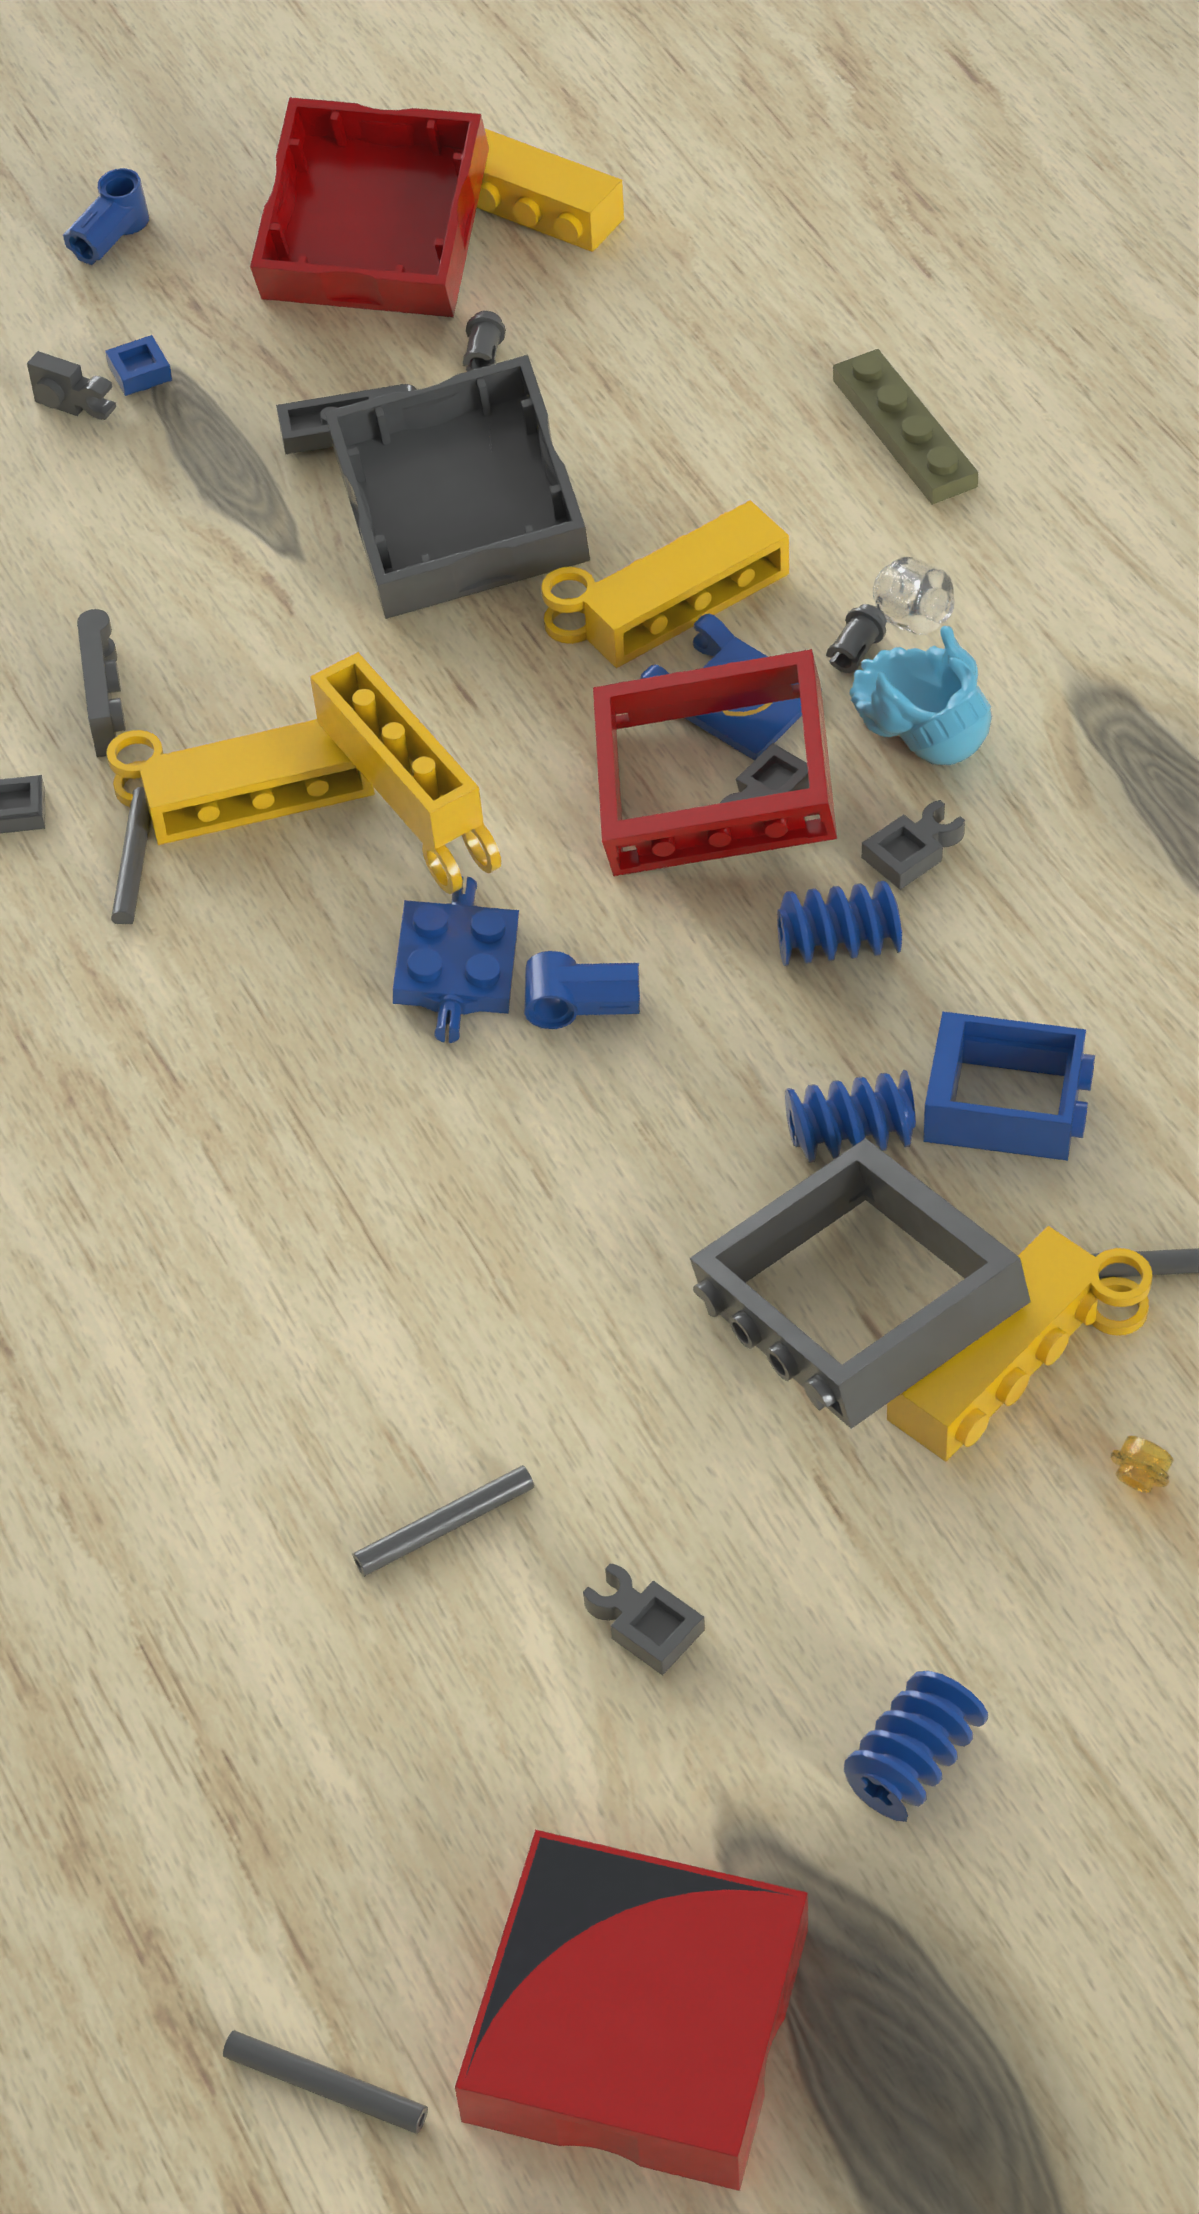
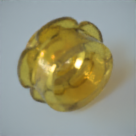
M1127 1436L1120 1451H1112L1110 1455L1111 1460L1116 1465H1120L1115 1475L1127 1486L1149 1493L1153 1486L1166 1487L1169 1484L1168 1479L1170 1476L1168 1471L1174 1459L1166 1450L1155 1443L1141 1437Z

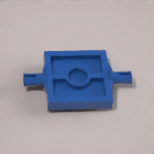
M467 877L465 894H463V886L452 893L451 904L404 900L393 983V1004L422 1006L438 1012L434 1035L437 1040L445 1043L447 1024H450L449 1043L456 1042L459 1039L461 1014L465 1015L479 1011L509 1014L519 910L474 906L477 882L471 877Z

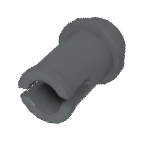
M480 311L467 322L466 334L469 340L466 354L463 358V366H467V372L496 363L497 348L505 338L506 329L502 319L494 312Z
M862 604L857 608L851 609L846 615L845 628L826 653V656L831 658L829 660L830 664L837 670L844 673L855 672L872 644L879 643L885 637L886 617L873 605Z

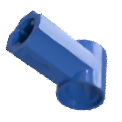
M114 169L101 176L97 187L99 196L63 234L66 248L71 250L79 261L93 265L110 250L122 235L137 233L148 224L149 212L141 179L138 173L131 169Z
M558 951L537 953L526 963L524 1014L526 1019L537 1027L544 1029L563 1028L570 1025L576 1019V1015L639 1014L640 1012L639 963L577 964L570 955Z

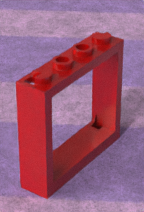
M812 649L593 687L601 835L613 876L837 839L822 690ZM800 698L809 788L622 820L617 729ZM820 815L819 819L808 821L805 819L806 816ZM634 845L636 847L635 850L623 851V847Z

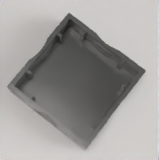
M528 355L460 373L427 388L397 391L325 412L333 449L385 619L546 574L558 568L570 567L590 561L586 527L565 464L559 458L552 444L548 413Z

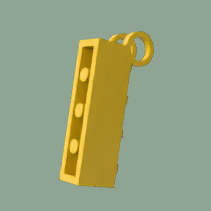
M485 128L489 152L477 208L591 252L624 220L622 179Z
M749 500L692 532L678 537L673 542L651 554L635 560L630 565L598 582H595L589 572L581 568H558L550 572L543 579L541 585L542 599L548 606L544 614L545 631L552 639L561 643L573 644L588 640L617 669L692 628L694 623L704 614L710 613L715 615L789 574V535ZM566 580L578 581L587 588L577 598L561 599L551 593V589L557 583ZM580 612L585 615L586 624L576 630H564L557 627L553 621L561 613Z
M357 652L311 675L310 680L318 724L423 843L422 852L425 862L440 888L446 893L452 894L463 886L459 867L445 845L461 835L471 857L480 869L486 873H491L500 868L501 856L490 831L483 823L479 786L361 654Z
M317 719L165 754L163 753L161 741L156 735L144 730H132L115 737L107 748L109 766L116 774L113 786L119 802L130 807L133 794L126 792L123 787L129 779H142L145 798L158 845L375 795L374 787L318 724ZM132 744H144L154 750L148 760L124 764L117 759L118 753L123 748Z
M1047 1226L1018 1255L1021 1259L1031 1302L887 1403V1420L945 1462L962 1445L965 1447L972 1446L986 1430L989 1418L1003 1404L1011 1406L1020 1398L1029 1383L1030 1376L1043 1363L1049 1366L1061 1356L1068 1344L1069 1337L1082 1323L1086 1326L1092 1324L1099 1331L1116 1336L1133 1333L1143 1326L1149 1310L1147 1295L1152 1285V1269L1142 1255L1130 1249L1113 1248L1105 1250L1095 1257L1050 1226ZM1124 1263L1134 1267L1141 1275L1142 1281L1140 1284H1137L1123 1277H1109L1100 1280L1099 1273L1110 1264ZM1098 1299L1107 1305L1115 1307H1128L1137 1304L1139 1309L1129 1319L1122 1321L1111 1320L1104 1317L1098 1311Z

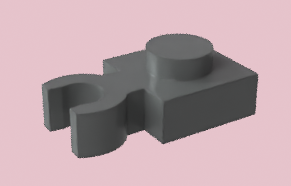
M37 351L27 362L35 402L78 416L84 409L89 415L100 420H106L117 407L116 402L104 398L113 387L112 382L101 376H93L90 379L83 377L80 365Z
M772 743L736 778L739 792L726 796L720 803L809 788L807 763Z
M941 800L934 801L924 808L922 819L914 823L903 814L863 841L861 858L901 890L942 862L943 847L954 846L963 839L965 819L960 816L949 824H940L944 820L945 803Z
M609 1564L605 1568L606 1582L618 1591L611 1596H601L595 1590L587 1587L583 1591L584 1606L597 1619L615 1620L611 1625L612 1639L663 1676L705 1631L704 1616L655 1581H652L642 1593L638 1592L633 1588L631 1576L624 1568L615 1564Z

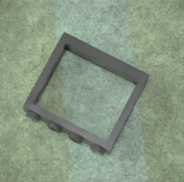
M866 1138L690 1257L698 1282L693 1287V1291L705 1302L708 1314L712 1317L721 1315L730 1323L733 1332L745 1347L752 1349L756 1346L766 1354L769 1363L782 1379L789 1381L793 1378L804 1387L810 1401L819 1411L824 1407L828 1408L851 1429L1031 1302L1020 1257ZM866 1200L961 1275L964 1280L842 1365L747 1285L746 1282Z

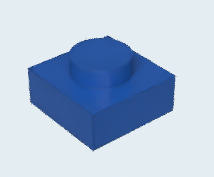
M152 335L105 350L108 367L125 396L172 381L170 364Z

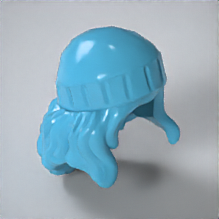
M945 625L940 629L945 646L944 649L934 645L926 651L918 648L906 650L902 647H895L892 650H881L873 660L864 659L861 662L863 670H855L854 682L849 692L852 697L851 701L870 731L883 737L900 736L908 748L918 757L935 765H953L969 758L983 744L989 734L992 720L991 705L979 686H977L978 668L976 661L960 646L954 637L953 629Z

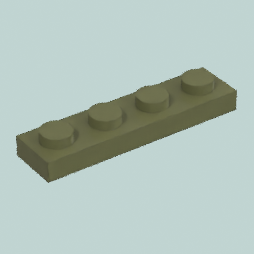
M879 349L833 365L834 383L932 505L978 487L977 469Z

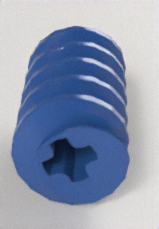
M879 881L875 884L872 899L862 883L855 884L852 887L849 901L842 888L833 886L829 890L826 904L816 888L809 889L806 893L803 907L797 895L793 891H788L784 893L781 907L777 911L779 948L784 966L789 965L792 949L794 948L799 949L806 964L812 963L815 946H822L828 961L835 960L839 943L845 944L852 959L858 958L861 941L865 940L868 941L874 956L881 955L884 938H891L897 953L901 952L902 928L899 908L889 884L885 881Z
M903 1070L900 1074L898 1088L888 1073H880L878 1075L874 1091L865 1077H856L853 1081L851 1096L841 1081H832L829 1085L827 1100L818 1085L815 1084L807 1086L803 1103H801L794 1089L787 1088L785 1090L786 1116L793 1146L801 1147L809 1163L815 1162L818 1144L821 1143L826 1145L833 1159L839 1157L841 1143L845 1139H848L853 1147L864 1140L866 1136L872 1135L879 1149L885 1151L887 1150L889 1133L896 1131L903 1146H911L913 1128L916 1127V1116L912 1086L906 1070Z
M917 1671L907 1681L906 1691H901L891 1701L890 1711H885L876 1720L875 1730L868 1732L861 1739L859 1750L851 1753L844 1761L846 1779L855 1794L869 1807L895 1821L907 1822L908 1813L901 1801L919 1807L927 1800L926 1791L921 1783L929 1786H936L940 1783L942 1772L936 1763L944 1766L953 1765L958 1759L957 1751L953 1744L963 1747L970 1744L973 1740V1732L969 1725L977 1727L984 1725L988 1720V1712L983 1703L959 1682L940 1673Z

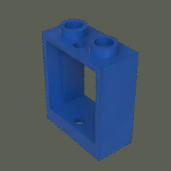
M942 1011L925 1101L923 1142L1068 1161L1071 1138H1083L1088 1102L1077 1101L1079 1089L1091 1091L1095 1055L1084 1054L1086 1029ZM962 1063L1064 1076L1058 1115L955 1102Z

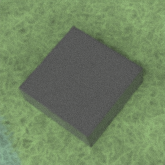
M42 775L0 779V833L45 829V786Z

